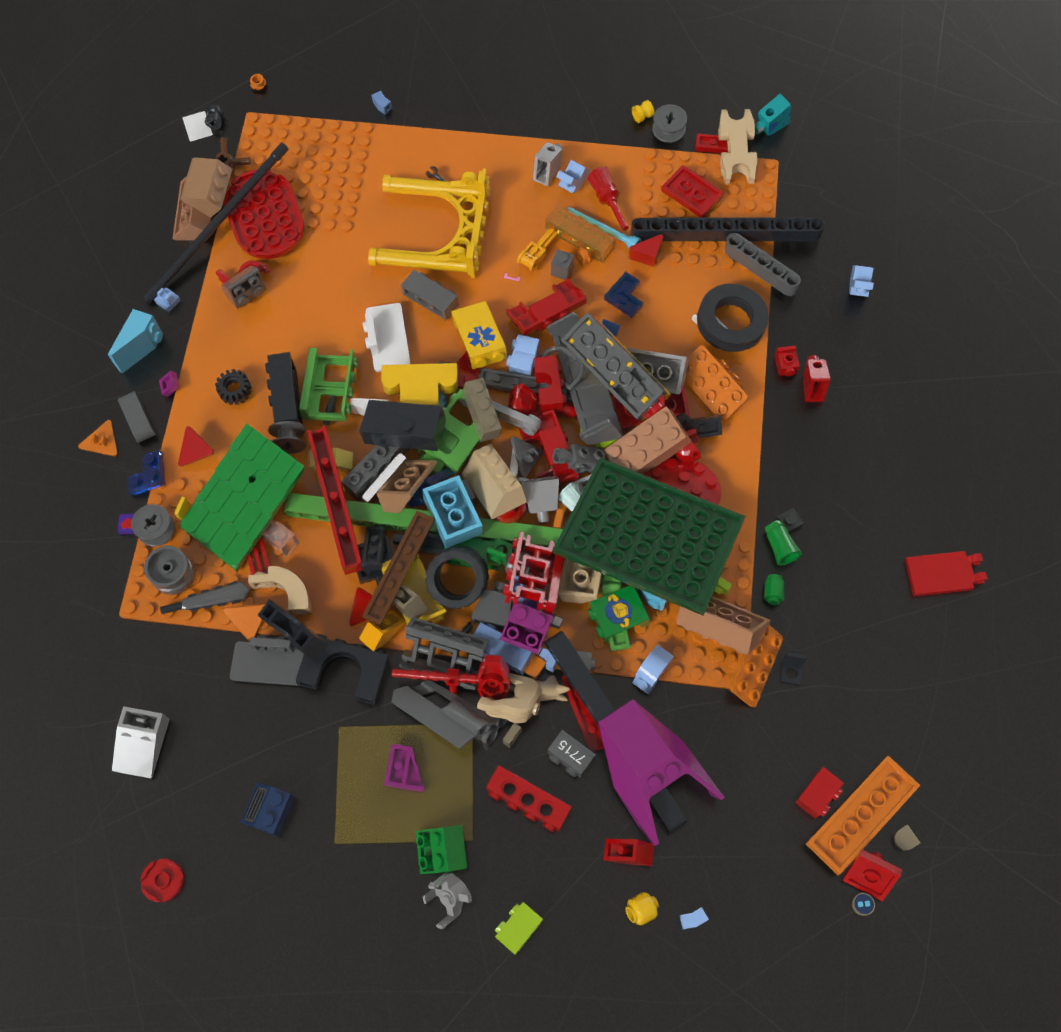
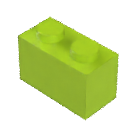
M524 902L521 905L517 903L509 912L511 915L510 919L507 922L502 921L495 930L498 933L495 937L514 955L520 951L543 922V919Z

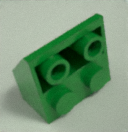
M462 825L416 831L420 874L450 872L467 868Z

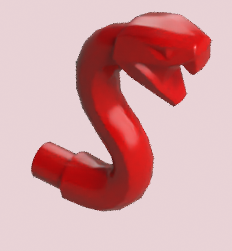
M250 260L242 264L238 274L249 266L257 267L260 273L265 272V274L269 273L270 270L264 263ZM222 269L216 271V275L223 284L231 279Z

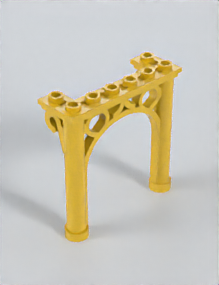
M483 168V171H479V176L474 172H465L462 174L461 180L451 182L392 177V175L384 174L383 192L436 196L449 201L458 212L459 227L449 244L433 252L371 247L368 257L369 265L377 266L380 264L468 272L471 278H475V273L479 271L480 266L478 256L482 254L480 241L484 240L482 227L486 226V216L484 214L488 212L489 202L487 197L490 198L491 187H489L490 176H487V170ZM467 201L473 203V208L470 210H464L461 206ZM475 215L474 223L468 221L467 217ZM469 233H472L471 243L465 238ZM465 244L467 246V249L457 245Z

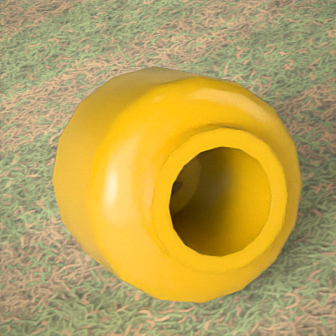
M642 892L628 900L625 910L632 923L644 925L657 917L659 904L654 896Z

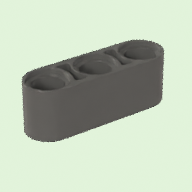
M134 391L118 398V402L136 441L140 443L155 436L156 434L137 393Z

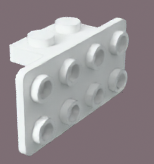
M394 303L367 308L365 314L366 321L363 322V328L365 333L368 332L365 342L366 347L371 349L374 370L381 372L382 365L411 364L401 304Z

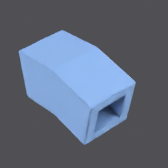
M702 907L693 913L680 915L683 930L695 928L709 920Z

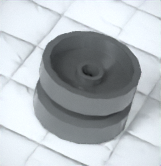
M174 546L156 548L149 554L144 565L147 579L158 591L166 595L182 593L190 587L194 580L195 570L193 564L179 548Z

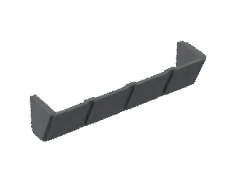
M570 313L547 326L548 332L553 336L555 346L567 347L561 339L581 319L577 313ZM557 350L566 381L570 385L580 372V364L566 355L564 351ZM585 366L584 375L576 386L569 390L582 430L579 434L580 438L589 445L619 439L624 434L615 412L610 392Z

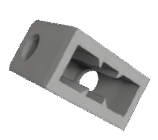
M546 143L535 155L534 181L545 186L550 185L561 166L563 147L560 144Z
M553 476L520 481L527 501L528 511L530 513H537L539 523L549 522V511L557 510L559 479Z

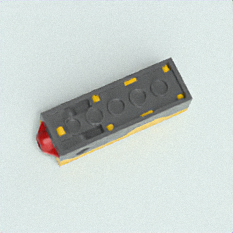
M586 313L561 339L636 419L646 421L665 407V400L671 394L595 316Z

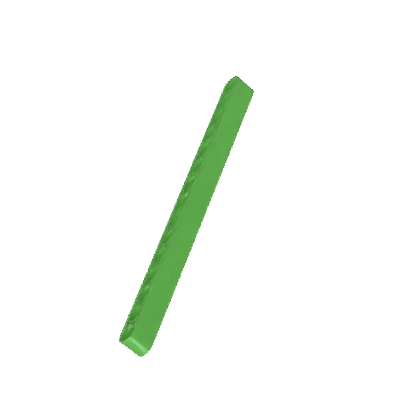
M296 493L288 495L284 514L296 518L330 522L324 497ZM346 500L352 524L356 526L375 527L385 525L387 530L406 532L417 511L416 509L403 508L400 513L383 512L382 506L379 504ZM418 510L431 517L429 511ZM479 518L482 524V534L476 537L486 541L498 538L513 544L514 537L518 538L521 531L524 532L523 537L531 536V544L548 548L550 541H554L556 545L563 529L522 523L506 524L492 519ZM433 523L429 533L439 535L435 523Z

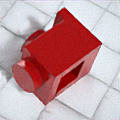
M796 345L777 348L775 361L779 376H792L798 372L800 365L796 354Z

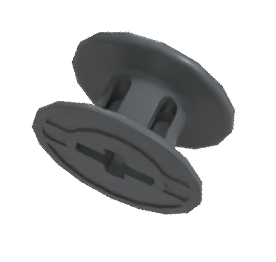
M672 104L663 105L658 108L654 113L652 129L654 136L663 142L672 143L680 140L686 130V112L681 107Z
M281 421L273 423L268 427V433L273 437H277V439L271 442L287 454L299 453L307 447L305 441L297 438L306 431L305 426L301 423Z
M149 504L141 507L134 514L131 528L140 541L145 545L154 547L161 546L172 538L175 531V522L162 506Z

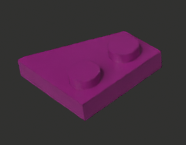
M392 744L384 786L423 793L424 786L421 781L418 765L416 764L413 748Z

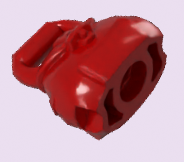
M524 383L515 385L510 392L507 407L527 416L529 414L536 417L540 415L536 411L539 400L535 392Z

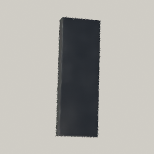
M385 525L366 528L361 563L362 571L382 569L387 533Z

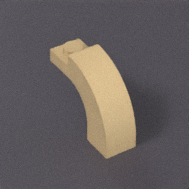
M268 566V574L257 572L254 575H248V583L253 589L277 587L285 590L288 594V610L292 615L312 614L309 592L300 578L293 572L282 567Z

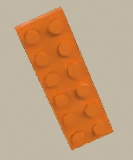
M887 756L811 837L806 845L837 875H840L854 860L860 850H863L920 787V784L893 759Z

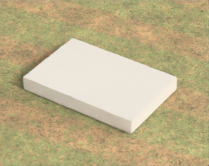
M399 453L361 496L364 501L368 502L406 459L403 454Z

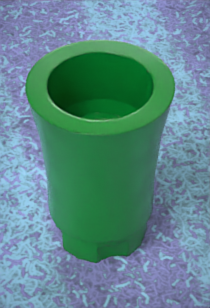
M780 520L774 521L765 527V532L773 549L777 565L789 564L802 555V551L795 544L787 528Z

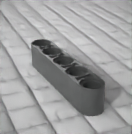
M732 233L727 237L724 251L729 257L783 294L793 296L797 293L801 278L797 273L741 235Z

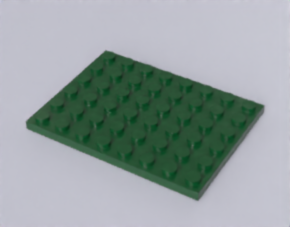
M600 458L553 548V553L704 616L746 516Z

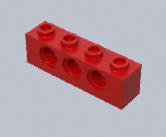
M501 766L497 767L486 787L490 797L497 801L500 798L508 802L506 805L515 811H518V809L524 811V816L534 822L538 819L544 823L543 827L551 832L555 830L560 832L572 810V806ZM512 785L516 788V791L512 795H507L504 792L505 787ZM530 795L534 798V802L531 805H525L522 802L523 797ZM543 806H549L552 809V813L544 816L540 810Z

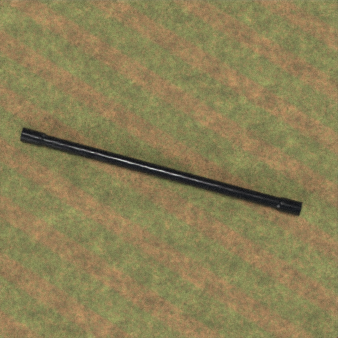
M281 142L275 148L269 158L178 259L142 296L144 300L149 304L153 302L158 296L157 292L168 284L275 163L287 153L289 148Z

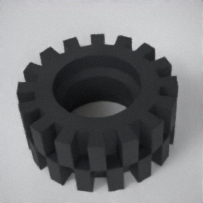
M232 369L231 373L229 370H226L227 374L225 375L221 373L220 376L222 378L218 377V383H215L216 391L221 400L226 404L228 402L229 405H233V402L235 405H239L238 401L244 403V398H249L248 394L251 395L250 389H252L246 374L240 370L236 372L235 369ZM240 383L238 390L234 392L227 391V387L230 384Z

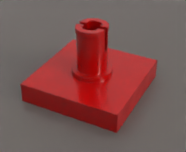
M861 849L844 874L843 881L883 901L901 876L902 869L884 861L883 856L878 852L870 854Z

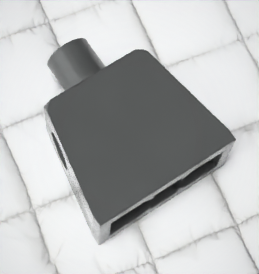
M496 582L494 591L484 590L472 614L473 623H483L485 625L489 623L499 630H504L512 609V601L510 600L509 604H506V596L502 595L505 583Z

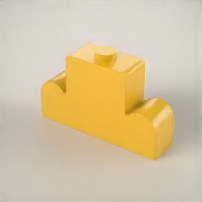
M457 363L382 365L381 380L384 392L390 396L397 395L400 392L401 403L439 406L440 391L449 395L456 392L458 388Z

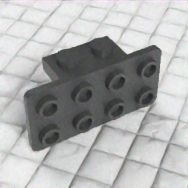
M258 635L257 638L251 637L250 642L238 641L234 648L230 679L240 682L300 686L296 683V677L304 653L293 646L287 637L282 636L277 637V639H270L268 636Z

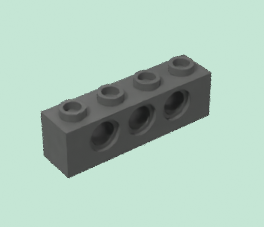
M376 445L341 481L344 490L359 501L362 498L361 496L399 453L404 455L410 448Z

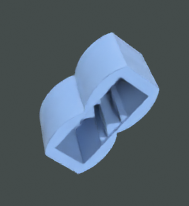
M519 334L517 339H513L511 350L514 351L512 356L509 355L507 359L509 372L531 376L534 358L537 357L539 349V339Z

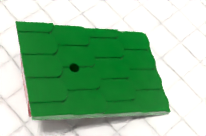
M246 423L229 447V451L216 467L214 474L182 519L180 527L238 572L306 468Z

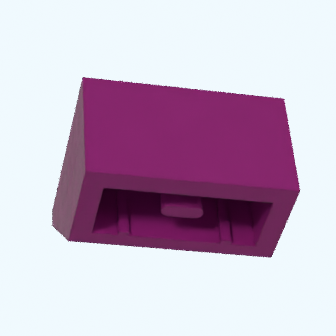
M520 603L514 604L500 640L539 654L553 624V616Z

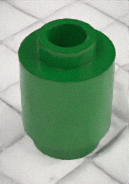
M771 574L765 580L764 600L771 605H778L784 601L785 582L781 575Z

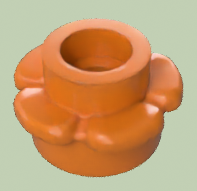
M254 74L250 78V86L253 89L261 90L266 85V80L262 75Z
M580 247L575 253L576 259L580 264L591 261V252L587 248Z

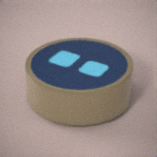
M859 893L852 899V908L858 915L866 916L874 911L875 902L869 894Z

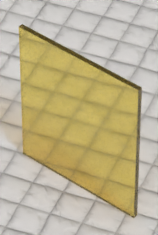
M425 725L339 727L335 844L416 842V831L455 825H462L464 841H473V739L460 750ZM392 744L413 748L416 764L418 765L419 774L424 786L423 793L384 786Z

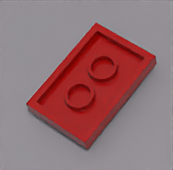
M684 165L661 186L663 193L700 218H703L724 195L723 191Z

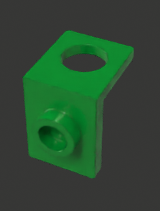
M497 538L493 547L487 548V559L495 565L506 567L509 555L513 551L512 544ZM499 546H505L508 552L504 554L496 549Z

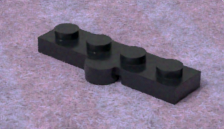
M680 413L676 416L685 431L696 429L699 438L722 435L720 415L690 419L685 413Z

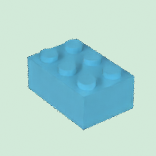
M459 475L423 489V499L431 517L435 519V526L445 548L482 534L481 521Z

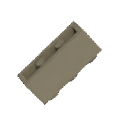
M480 378L465 382L462 392L480 442L498 438L502 428L484 379Z

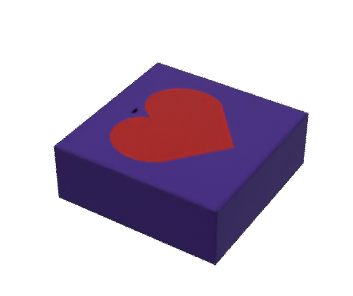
M119 514V534H134L131 528L134 514Z

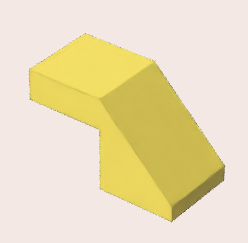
M333 448L338 469L346 472L351 471L353 452ZM310 449L308 452L307 468L317 470L312 449Z

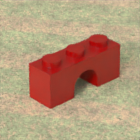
M556 356L534 358L536 384L546 383L549 385L547 388L538 389L540 414L554 409L555 413H563V405H566V395L562 394L561 390L564 389L563 378H559L561 363H557Z

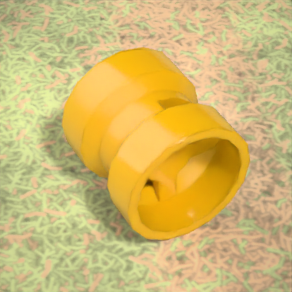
M649 100L642 102L640 106L632 107V115L638 123L644 121L645 118L654 116V108Z

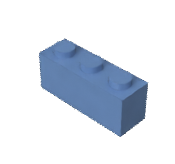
M480 623L473 635L489 640L485 655L501 656L509 669L523 676L534 653L501 641L502 633L498 632L495 626L489 623L487 625Z

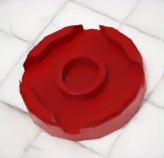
M159 859L151 862L141 875L142 893L154 902H167L174 899L184 885L182 868L177 862L170 859Z

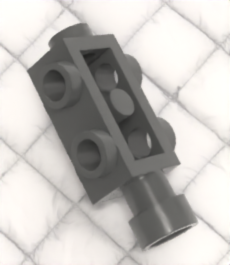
M572 444L567 450L556 448L553 452L554 463H567L568 468L574 469L576 473L588 471L592 474L600 458L607 460L604 449Z

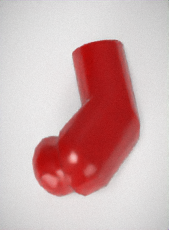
M569 404L563 405V413L560 414L569 418L577 416L574 406Z

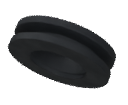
M723 284L711 289L702 299L697 313L698 329L704 339L712 346L728 352H740L756 345L761 339L769 319L768 309L763 299L752 289L739 284ZM724 305L739 307L748 315L750 325L743 330L727 329L717 321L715 310Z

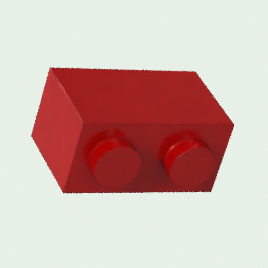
M822 767L795 803L815 819L820 815L824 817L831 808L828 804L832 798L836 800L843 792L840 788L844 783L826 768Z

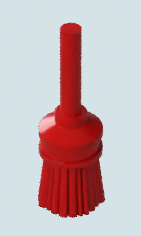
M597 167L590 172L587 180L596 191L599 202L602 205L611 207L623 231H626L629 226L617 205V198L620 193L612 182L608 168Z

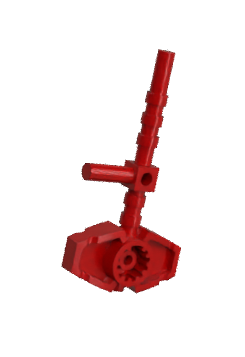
M485 655L479 666L478 674H460V669L451 668L447 669V673L428 670L419 671L418 669L392 670V677L446 681L450 692L458 695L459 682L478 683L477 691L480 696L485 698L490 696L494 700L505 699L510 685V670L503 658L498 655Z

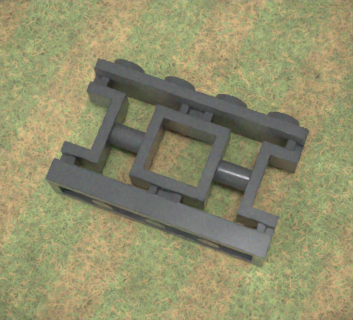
M412 617L406 626L405 638L415 641L413 651L407 649L404 651L400 667L406 670L418 669L419 671L428 670L447 673L448 668L456 669L457 664L466 666V672L460 671V674H478V671L472 669L474 659L478 661L484 659L489 640ZM421 640L431 641L430 647L422 645ZM436 648L452 652L451 663L434 658ZM460 650L468 652L469 657L459 656ZM419 652L427 654L428 659L418 658ZM459 682V686L465 689L476 690L478 683Z

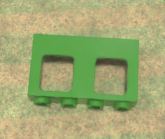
M309 348L299 406L303 420L347 421L348 414H351L350 398H353L354 394L352 383L356 381L354 369L358 367V357H355L353 349L350 350V356L319 355L317 348ZM326 366H348L346 382L324 381ZM324 395L343 396L342 413L319 412L321 397Z
M462 389L457 394H452L447 408L443 407L446 417L444 429L459 439L458 444L450 454H445L439 449L438 451L423 450L449 467V473L454 477L480 443L474 423L467 426L449 414L460 399L465 401Z

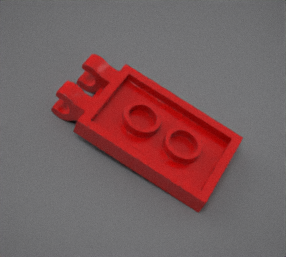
M965 551L907 557L905 562L913 597L969 591L974 588L973 584L985 583L984 580H988L986 572L974 574L972 566L980 565V562L983 561L982 554L966 556Z

